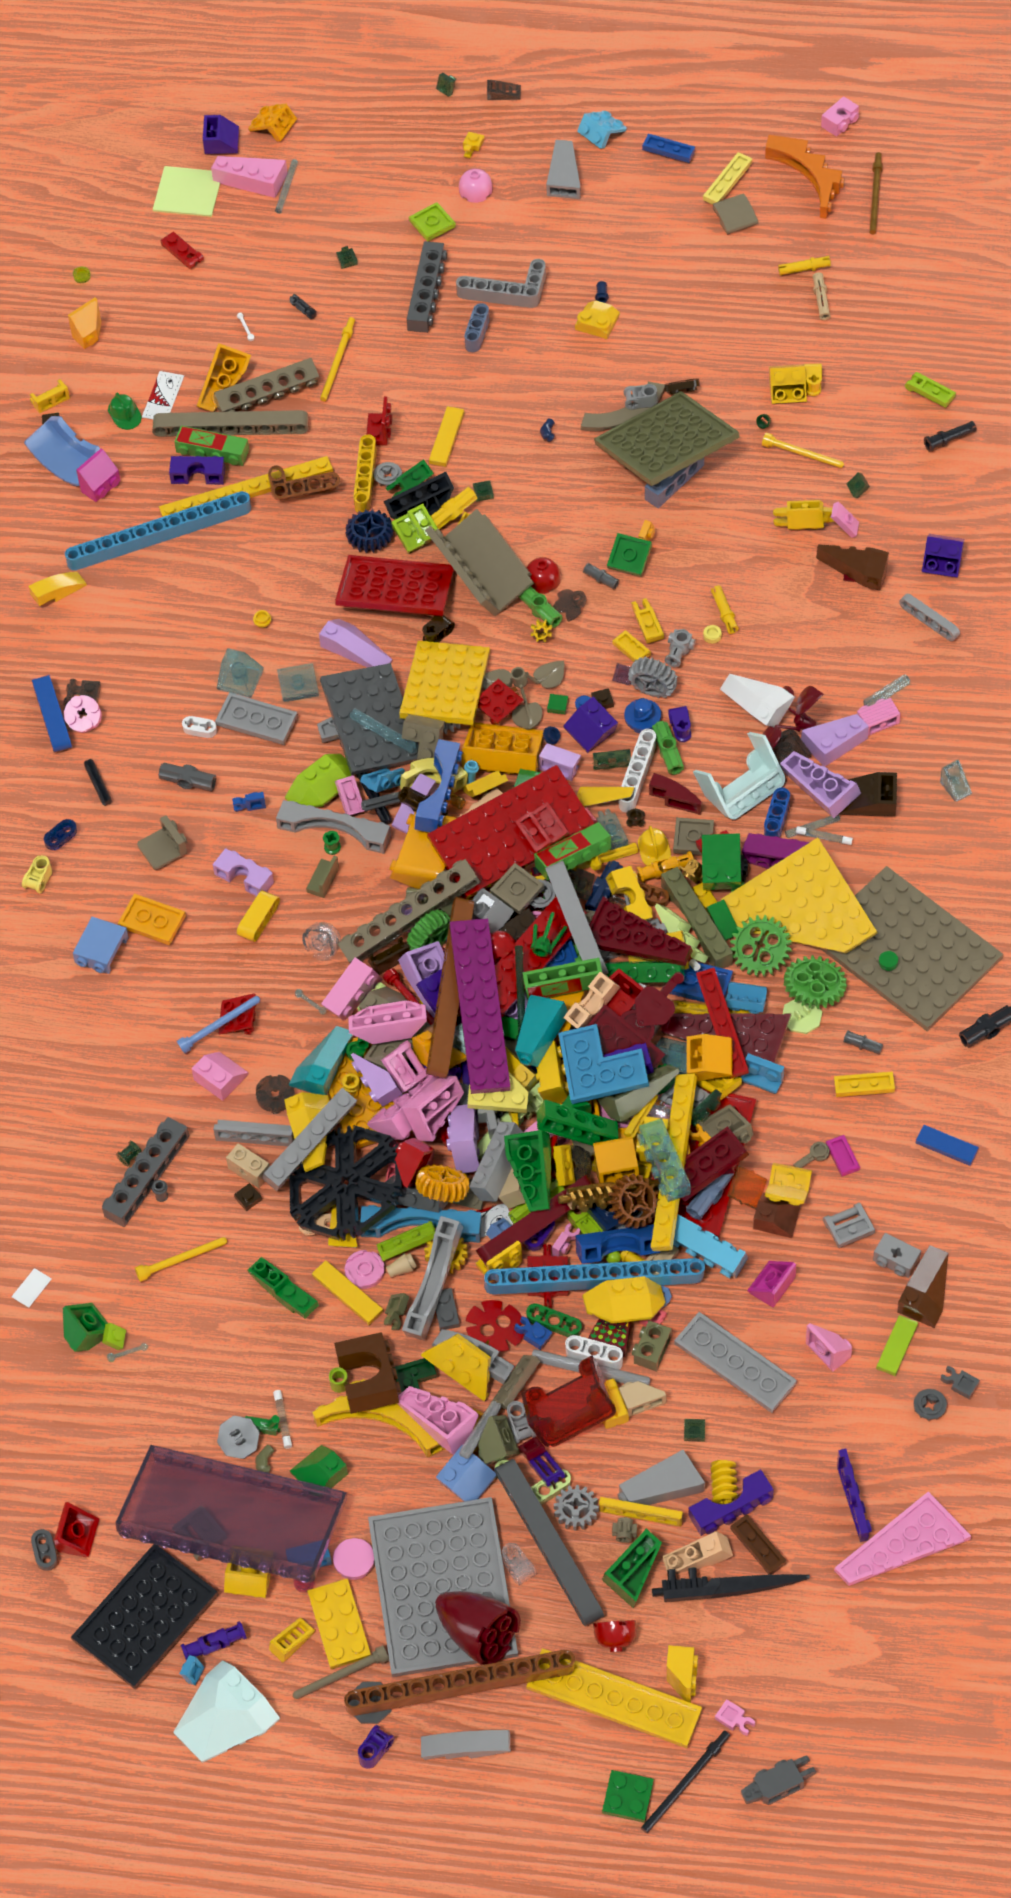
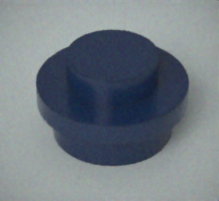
M546 727L543 731V738L546 743L554 745L560 739V732L556 727Z

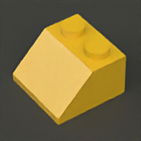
M232 1546L225 1571L224 1593L266 1598L274 1552Z

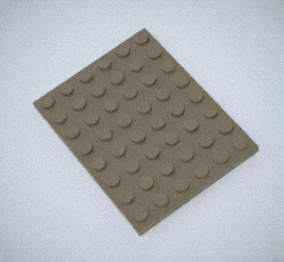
M887 866L855 895L878 934L846 954L821 949L926 1031H929L1002 960L1004 955ZM885 951H892L898 956V966L892 971H885L879 966V956Z

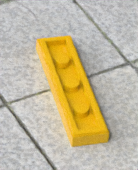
M447 406L429 458V464L447 466L464 415V409Z
M326 1260L312 1273L314 1279L369 1326L383 1313V1309Z
M600 1497L599 1512L678 1527L682 1526V1511Z

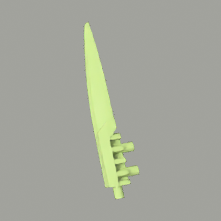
M539 1082L528 1092L527 1113L518 1112L519 1126L523 1123L524 1117L529 1120L534 1113L537 1114L544 1101L538 1093ZM508 1112L499 1119L500 1122H512ZM488 1132L477 1144V1148L480 1150V1155H477L478 1160L484 1156L491 1141Z

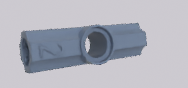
M734 1173L721 1175L700 1190L687 1206L686 1212L692 1218L701 1220L712 1204L715 1205L719 1201L723 1189L732 1179Z

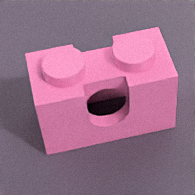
M843 96L822 114L821 127L837 137L847 129L848 124L857 121L859 106Z

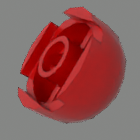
M539 557L528 564L527 569L532 574L529 577L534 582L531 587L536 592L546 594L549 593V590L553 588L555 590L559 586L560 570L553 560Z
M505 931L490 932L494 965L497 964L496 960L504 959L516 946V940Z
M636 1620L593 1623L595 1639L602 1647L610 1648V1652H623V1647L629 1646L634 1641L636 1636Z

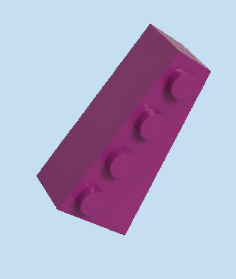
M749 833L741 852L744 855V859H747V863L769 869L770 866H774L810 842Z

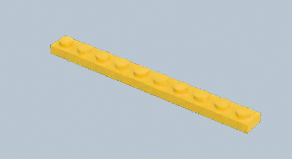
M328 456L283 469L286 481L333 472ZM279 470L271 472V476L278 479L281 477V473ZM268 474L159 506L161 516L164 517L241 491L247 492L250 498L269 493L271 489Z
M695 1073L676 1075L658 1194V1199L660 1200L657 1201L651 1249L653 1251L673 1250L697 1083Z

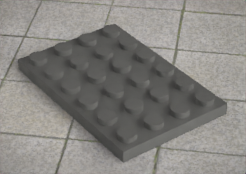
M391 663L320 677V682L351 775L410 764L418 760V742L401 738L405 719L400 718L399 712L403 698Z

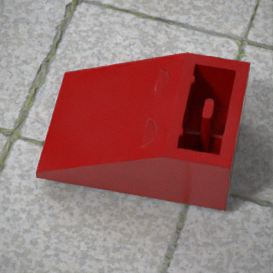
M618 969L609 978L619 985L620 988L607 1003V1006L621 1016L625 1011L635 1009V998L644 988L622 970Z

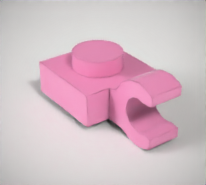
M571 1224L566 1225L565 1231L560 1234L552 1246L553 1256H562L568 1253L571 1246L570 1240H575V1235H580L579 1228L576 1232L571 1233Z

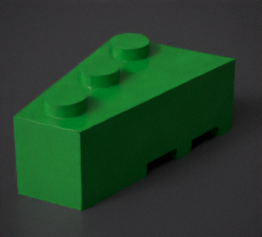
M648 1529L642 1532L604 1573L602 1581L632 1608H634L662 1544Z

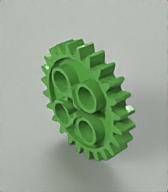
M756 915L755 921L749 917L748 924L742 921L744 927L737 926L736 928L739 933H732L736 940H730V943L735 946L730 948L735 953L733 954V960L738 959L735 964L737 966L742 965L740 968L742 972L748 969L747 974L749 976L753 971L756 977L759 976V973L766 977L768 971L771 975H774L773 969L780 972L779 965L786 966L783 960L790 959L787 952H792V949L788 946L793 944V942L787 940L791 935L790 933H785L787 930L786 926L781 927V921L775 923L774 917L768 921L766 915H764L763 920ZM755 930H760V936L753 938L752 933ZM777 937L778 942L775 945H770V939ZM762 944L765 945L764 948L761 947V948L759 949V948L757 947L758 945H762ZM746 948H753V952L750 955L744 954ZM764 955L771 956L768 962L761 961Z
M811 955V959L804 956L803 961L797 958L796 963L791 962L790 967H787L783 985L786 986L785 991L790 992L789 997L795 996L794 1002L802 1001L801 1006L808 1003L809 1008L812 1005H815L817 1009H819L820 1005L827 1008L828 1003L833 1006L834 1001L839 1002L840 997L844 996L847 986V978H844L845 972H840L841 967L835 968L836 962L828 963V958L822 961L821 956L818 959H815L813 955Z

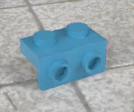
M385 768L362 775L360 782L366 785L368 789L377 793L400 786L401 775L405 770L399 768L390 771Z
M729 982L728 993L725 999L727 1007L734 1011H739L740 1009L748 1010V1012L754 1014L763 1012L766 1004L767 987Z

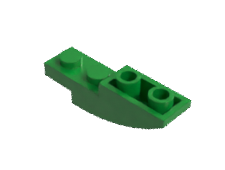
M260 1257L247 1270L270 1295L292 1313L296 1312L306 1319L319 1306L316 1299L292 1283L286 1274L263 1257Z

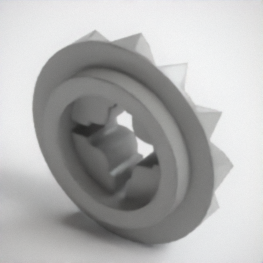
M392 462L382 463L374 470L375 481L379 485L384 484L386 487L402 475L401 468Z
M539 879L545 887L540 892H544V899L541 897L535 898L530 905L534 908L544 909L555 898V892L551 883Z

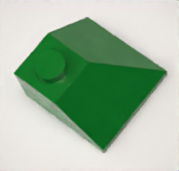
M93 1303L64 1306V1338L74 1352L90 1350L102 1342L105 1325L108 1322Z
M320 1445L290 1470V1473L316 1501L348 1475L346 1464L333 1450L323 1445Z

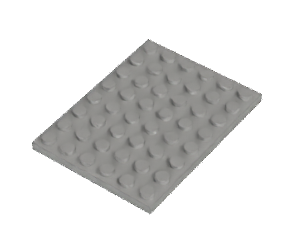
M492 1497L368 1517L392 1677L477 1663L450 1638L438 1617L435 1601L440 1594L445 1592L465 1591L482 1594L510 1606ZM515 1634L509 1644L512 1648L502 1659L518 1657Z

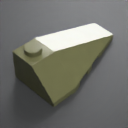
M666 1065L655 1069L654 1073L647 1074L648 1087L597 1098V1101L611 1119L626 1122L630 1120V1117L636 1115L680 1072L679 1068Z

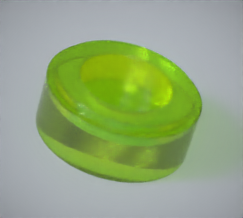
M80 266L73 271V277L77 283H86L91 277L87 267Z

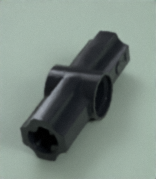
M1006 1005L991 1015L987 1013L979 1017L975 1024L959 1033L962 1044L970 1048L985 1038L988 1040L994 1038L1002 1028L1011 1024V1006Z

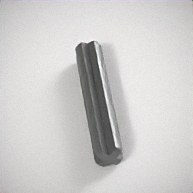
M399 792L364 800L361 802V808L367 812L401 803L398 798Z

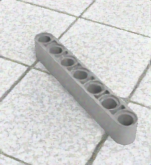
M560 861L546 867V872L582 961L600 958L602 973L605 975L609 974L564 862Z

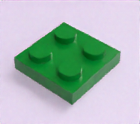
M617 533L607 568L642 577L652 542Z
M611 1770L602 1814L645 1823L654 1779Z

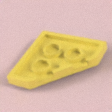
M509 1072L510 1091L471 1094L469 1084L467 1108L527 1113L528 1091Z

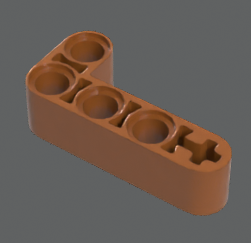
M274 465L268 472L271 493L276 500H285L333 490L340 483V477L335 472L286 481L285 473L281 466ZM279 470L281 477L275 479L271 476V472ZM330 476H332L333 479L337 480L335 481L334 485H331L330 482L325 483V487L323 488V481L321 478H324V481H328L330 479ZM317 480L319 487L317 489L311 488L310 481ZM296 483L302 486V491L299 493L294 492L292 486ZM277 487L284 489L285 494L283 496L275 494Z

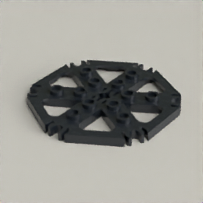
M349 1125L347 1126L346 1133H343L342 1129L338 1128L337 1131L334 1129L326 1136V1149L330 1146H335V1168L322 1165L306 1172L301 1163L300 1168L295 1170L294 1175H291L289 1178L290 1214L295 1221L300 1218L296 1223L303 1230L339 1241L340 1237L343 1241L346 1240V1234L349 1232L352 1238H355L356 1234L358 1237L395 1209V1206L399 1203L394 1197L397 1195L403 1196L400 1190L404 1191V1185L395 1161L397 1156L395 1151L398 1144L395 1147L393 1145L396 1144V1141L390 1135L353 1125L352 1129ZM360 1139L379 1143L378 1146L357 1161L356 1144ZM388 1163H395V1182L393 1184L370 1178ZM345 1180H348V1185L344 1183ZM304 1182L323 1187L300 1204V1186ZM358 1197L381 1204V1209L365 1222L358 1221ZM336 1204V1228L329 1229L316 1225V1219Z

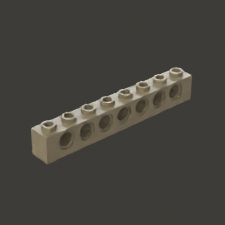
M466 859L463 861L459 860L448 871L440 872L433 881L424 883L418 891L407 894L400 903L392 904L385 913L377 914L370 923L359 926L352 935L344 936L338 945L349 963L355 957L363 961L368 958V955L374 954L416 925L415 923L420 918H423L425 914H429L432 910H440L452 902L455 897L461 896L481 881ZM460 876V880L457 883H452L454 877ZM443 886L444 891L437 894V889ZM424 897H428L427 903L421 904V900ZM412 908V912L409 915H405L406 909ZM396 918V923L389 926V921ZM376 929H380L379 935L373 936V932ZM364 939V944L361 947H357L358 941Z

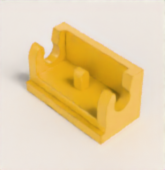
M61 379L57 380V387L37 397L34 393L29 394L31 396L30 402L39 414L70 399L68 387Z

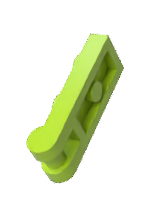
M915 372L911 377L912 379L905 383V388L908 391H914L945 408L956 396V392L918 372Z

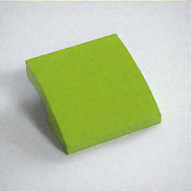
M424 504L407 511L406 515L391 522L394 531L408 554L432 541L425 531L429 526L435 530L438 529Z

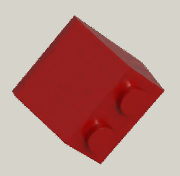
M415 1138L403 1141V1143L400 1142L395 1151L397 1153L395 1161L403 1185L406 1188L416 1185L418 1171L422 1167H426L434 1151V1148Z

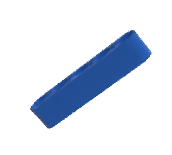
M50 675L32 679L53 751L58 752L72 748Z

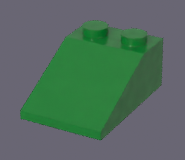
M740 833L702 835L703 890L737 889L742 886Z

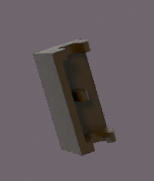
M400 937L398 943L376 956H373V954L368 955V963L380 975L400 964L398 960L406 952L410 951V947L407 943L404 944L403 938Z

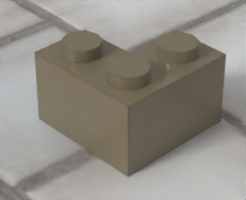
M408 714L403 723L401 738L419 742L418 760L434 758L438 739H443L445 721Z

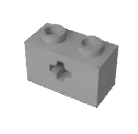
M885 1233L874 1250L873 1261L881 1267L893 1270L899 1276L909 1278L920 1261L921 1250Z

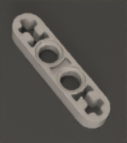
M907 593L899 600L900 606L905 611L947 640L954 641L960 635L956 625L911 594Z

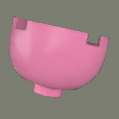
M470 169L464 172L459 181L460 196L474 203L486 200V197L492 194L490 176L481 169Z

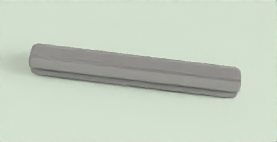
M496 1401L490 1403L459 1452L461 1457L468 1459L479 1443L488 1418L497 1416L499 1413L500 1403Z

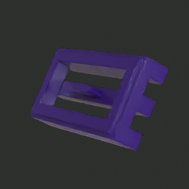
M547 1451L528 1461L529 1465L547 1487L551 1485L550 1482L554 1481L556 1483L559 1477L562 1479L565 1477L563 1470ZM540 1456H544V1458L556 1471L555 1473H553L550 1470V1468L546 1465V1463L541 1459ZM535 1459H536L537 1462L541 1465V1467L545 1470V1472L549 1475L548 1477H547V1476L545 1475V1473L541 1470V1468L536 1464V1462L534 1461Z

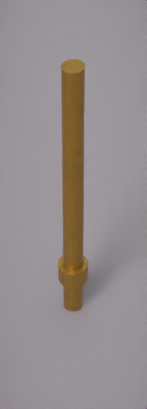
M880 152L875 153V162L872 167L874 177L869 231L872 235L876 234L880 174L883 170V164L881 163L882 154Z

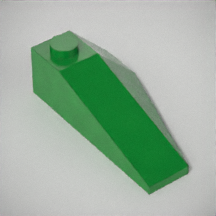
M543 1130L504 1136L505 1154L512 1166L513 1174L520 1185L521 1193L529 1211L535 1212L550 1209V1134Z

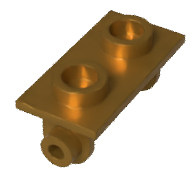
M690 860L685 868L679 867L684 870L683 875L696 884L698 881L703 882L701 880L703 878L702 865L697 860Z

